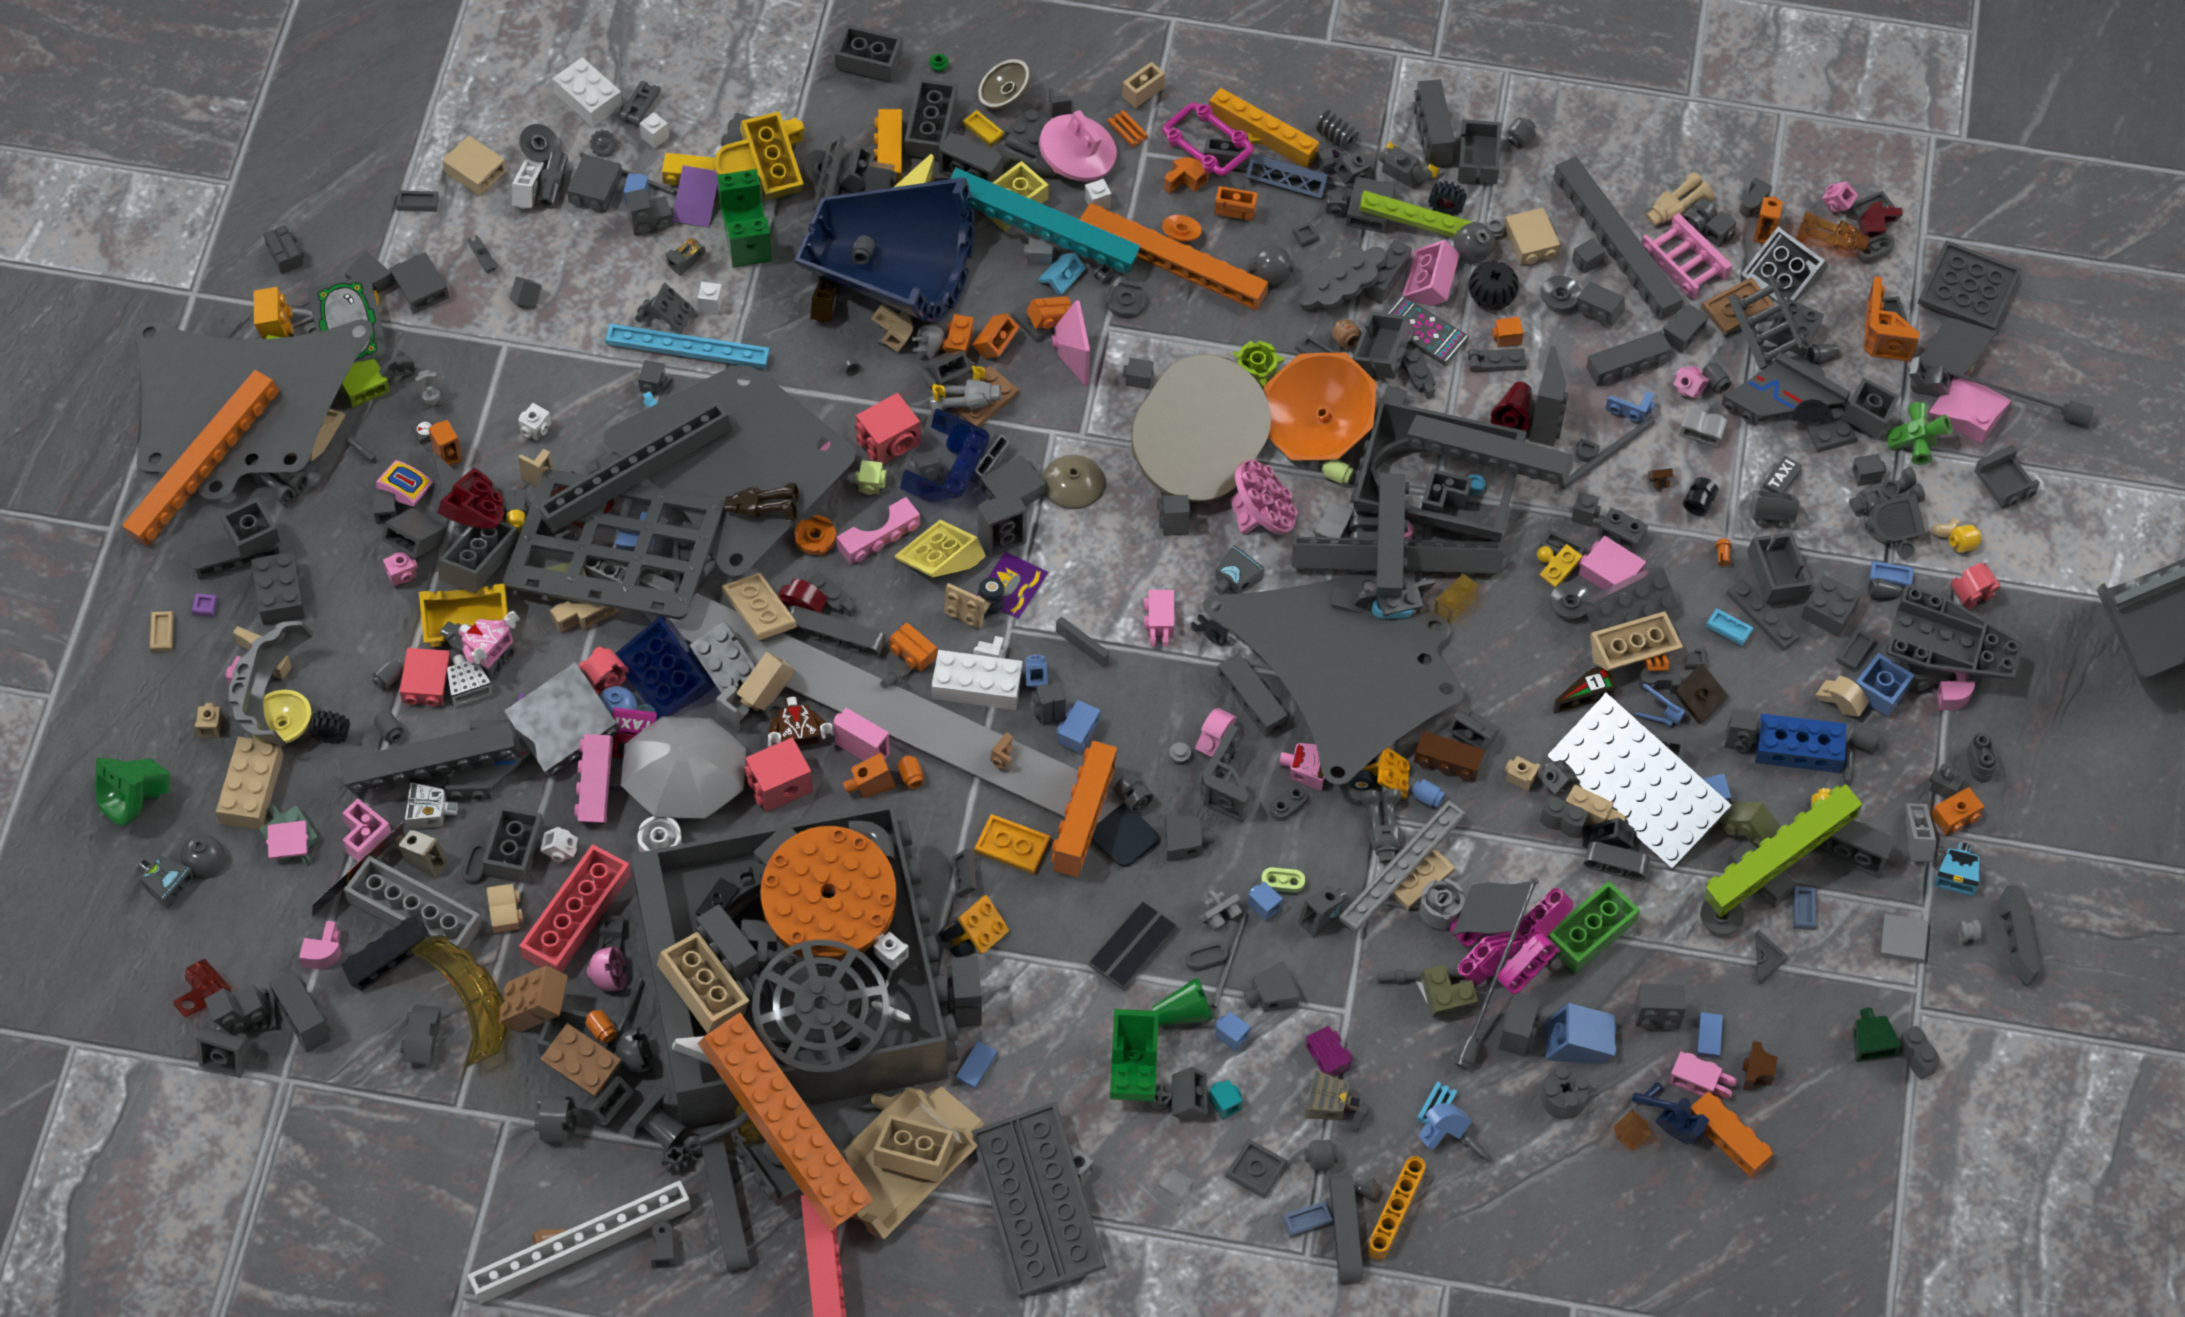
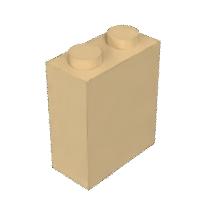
M470 135L461 140L457 147L450 153H447L442 160L446 174L479 196L506 172L505 159Z
M1543 207L1506 216L1505 232L1520 266L1534 264L1546 259L1550 260L1558 256L1560 243Z
M766 651L738 690L737 694L742 697L740 701L756 711L759 709L765 711L775 701L796 670L781 658Z

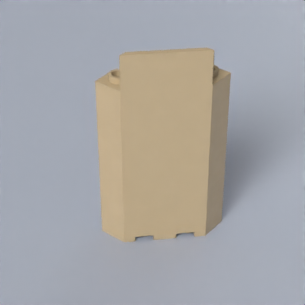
M938 1085L927 1096L921 1089L907 1087L843 1150L850 1168L873 1199L869 1205L853 1215L852 1218L855 1221L857 1219L862 1221L867 1227L866 1230L871 1235L885 1239L977 1147L973 1140L974 1135L970 1131L984 1126L983 1121L942 1086ZM889 1114L953 1131L954 1149L939 1183L874 1165V1147Z

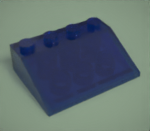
M659 616L615 653L629 671L628 673L625 672V675L651 712H656L657 720L661 717H669L700 699L716 686L672 621L663 616Z

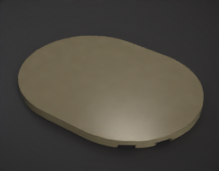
M1202 354L1189 356L1175 362L1158 379L1136 413L1132 423L1131 447L1134 458L1142 469V474L1153 486L1166 495H1188L1189 501H1196L1198 503L1209 502L1227 495L1236 487L1235 471L1237 466L1246 460L1256 459L1268 438L1271 415L1267 398L1259 383L1247 370L1226 358Z

